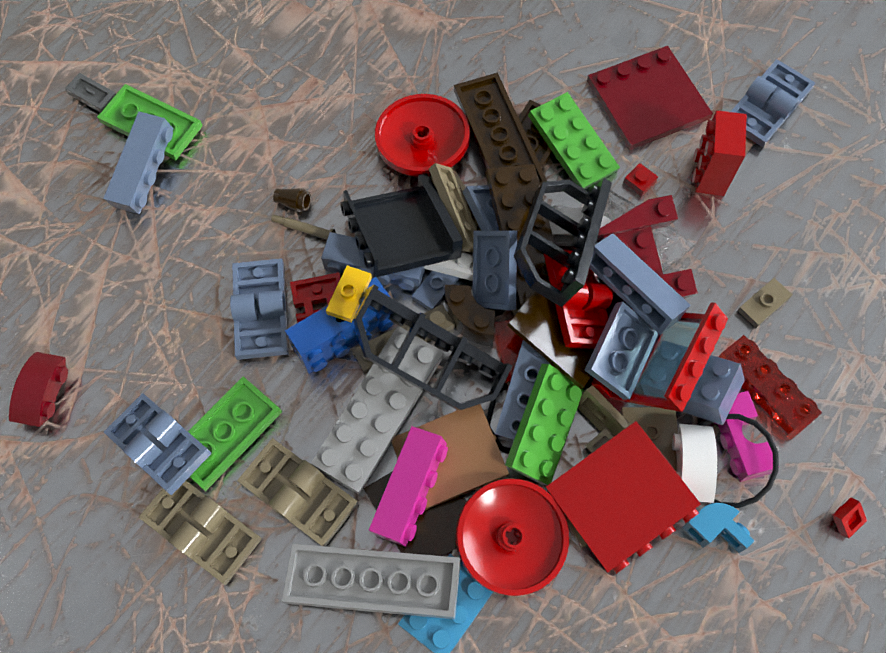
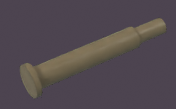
M273 215L271 218L272 222L282 224L284 227L326 240L330 232L336 233L335 229L327 230L288 217L284 218Z

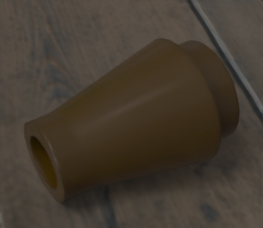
M277 188L274 191L273 200L275 203H280L295 211L302 212L309 209L311 194L304 188Z

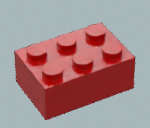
M716 110L713 119L708 120L706 135L702 134L699 148H696L693 161L697 163V168L694 169L692 182L696 183L695 193L725 196L745 158L747 114Z

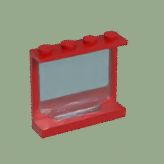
M711 302L705 314L685 313L672 327L663 334H658L630 399L623 400L595 378L592 385L607 399L683 412L726 326L728 318L716 303Z

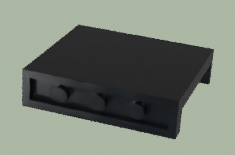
M428 174L418 175L417 187L357 200H351L348 191H343L344 201L340 202L342 214L348 217L349 230L351 233H355L357 248L359 251H363L364 264L367 269H371L374 278L461 258L463 239Z

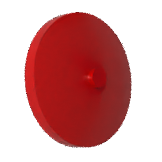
M415 94L395 101L383 111L376 123L375 141L379 155L392 169L410 176L422 174L431 176L429 168L434 163L452 168L462 159L469 145L470 129L466 115L451 100L434 94Z
M503 479L482 487L465 503L457 521L456 547L462 565L478 584L497 594L520 596L542 589L560 572L568 554L569 529L562 509L546 490L529 481Z

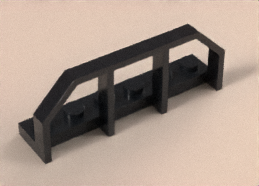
M603 178L597 185L593 184L588 191L570 180L543 182L536 190L514 253V258L530 289L560 307H563L585 286L612 182L606 178ZM565 192L584 204L581 210L583 217L579 223L542 201L544 193ZM537 214H540L575 236L571 245L574 247L571 254L532 231ZM527 243L568 268L561 279L563 283L561 291L539 277L525 250Z
M372 285L365 289L361 297L363 302L353 318L364 358L456 410H463L497 398L512 368L511 364H503L467 342L468 339L465 337H457L425 318L426 315L424 313H416L380 292L378 286ZM367 308L378 313L380 311L390 315L388 319L397 325L403 326L405 324L411 327L391 364L371 353L362 321ZM415 335L422 339L430 338L435 341L434 346L442 351H452L433 388L398 368ZM457 359L467 365L473 363L480 368L479 372L487 377L493 378V376H497L489 394L462 403L441 393V390Z

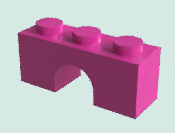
M748 391L738 393L729 414H741L753 420L758 416ZM726 419L723 425L718 424L721 432L720 440L724 449L728 450L731 458V469L735 475H738L739 481L742 482L771 474L773 471V453L768 441L759 444L748 441L742 432V426L748 423L738 419Z

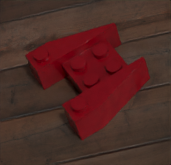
M672 195L648 199L600 228L597 243L614 234L681 297L685 299L698 294L692 269L663 274L652 229L667 227L678 220ZM612 290L613 298L622 299Z

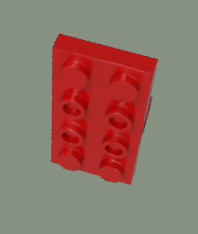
M565 250L566 252H568V253H570V254L573 252V251H570V250ZM544 254L550 284L561 291L563 286L561 279L568 268ZM590 268L585 286L563 307L555 304L565 347L595 349L608 321L606 309L612 302V289L607 284L599 283L597 275Z

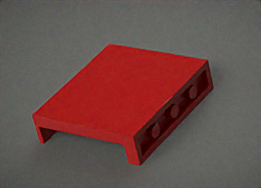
M637 421L546 486L607 572L614 570L616 574L630 564L627 559L634 553H637L640 557L653 548L650 542L656 537L660 536L664 540L676 531L673 526L681 519L687 523L698 515L699 512L696 508L701 505Z

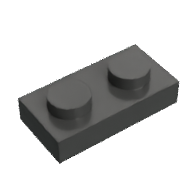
M81 73L65 88L70 96L100 113L116 95L114 91Z

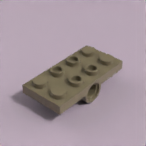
M274 438L269 441L237 480L239 484L320 546L328 544L358 505L357 500L327 479L316 467L306 460L300 459Z
M187 481L172 495L162 488L138 517L224 585H227L262 540L259 535Z

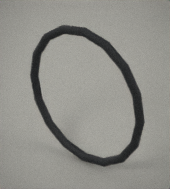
M728 414L726 419H738L758 429L766 437L773 453V471L767 485L754 497L738 503L720 502L714 499V503H724L734 508H741L758 502L772 488L779 472V452L771 434L757 421L741 414ZM703 420L699 425L706 426L713 422Z

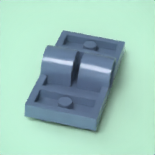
M776 59L762 76H758L753 81L745 96L731 112L747 114L746 137L764 147L813 89L815 82Z
M283 259L232 263L233 295L230 297V307L234 320L236 359L288 355V337L285 332L287 330Z
M144 393L104 431L127 456L170 495L212 454Z

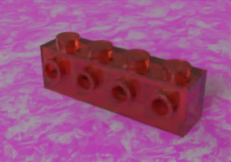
M745 335L720 354V358L741 364L745 380L741 390L749 392L752 401L790 440L822 414L817 404L811 398L806 397L798 389L797 384L792 379L787 378L778 369L777 364L767 358L759 350L758 345Z

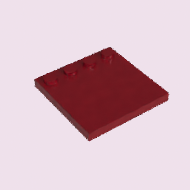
M669 46L589 74L587 77L588 84L629 151L710 120L713 115Z

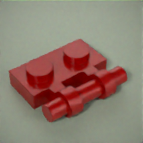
M340 272L290 282L295 309L305 307V312L296 314L297 323L321 310H313V305L326 302L329 305L341 279Z

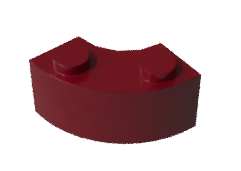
M35 352L30 356L22 367L12 391L9 406L10 422L40 427L54 415L57 394L68 377L66 357Z

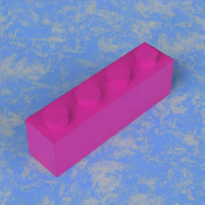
M411 426L369 527L371 533L406 547L408 541H412L417 529L415 523L418 515L424 512L427 505L426 495L428 490L433 488L436 483L438 465L445 460L447 455V443L442 436Z

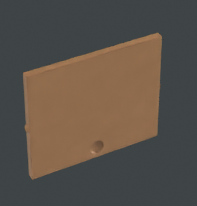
M481 404L463 410H456L416 427L442 436L448 447L445 460L439 463L436 470L438 473L436 483L433 488H429L426 495L427 505L425 510L509 475L496 443V436L491 431ZM409 431L395 436L392 441L397 458L401 453Z

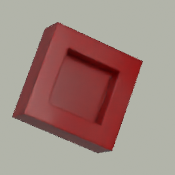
M639 163L624 178L623 183L642 197L657 182L658 176Z
M849 498L832 515L839 534L848 539L867 522L861 502L854 498Z

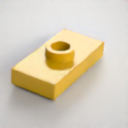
M346 266L326 309L327 315L352 323L362 301L361 297L372 279L371 273Z

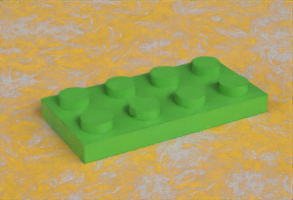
M127 84L123 85L97 117L100 123L126 136H129L138 111L165 118L174 129L172 139L168 142L164 155L174 160H177L203 126L201 120Z
M568 92L529 112L528 117L571 180L581 188L587 189L620 169V166Z
M541 364L505 466L545 486L549 485L553 480L584 388L580 389L550 364Z
M244 376L188 431L212 453L190 476L205 491L282 413V410Z

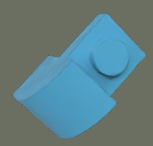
M713 503L703 507L698 511V515L682 527L702 548L710 544L718 534L738 553L746 550L754 542L749 536L750 532L741 523H736L733 520L740 511L724 503Z

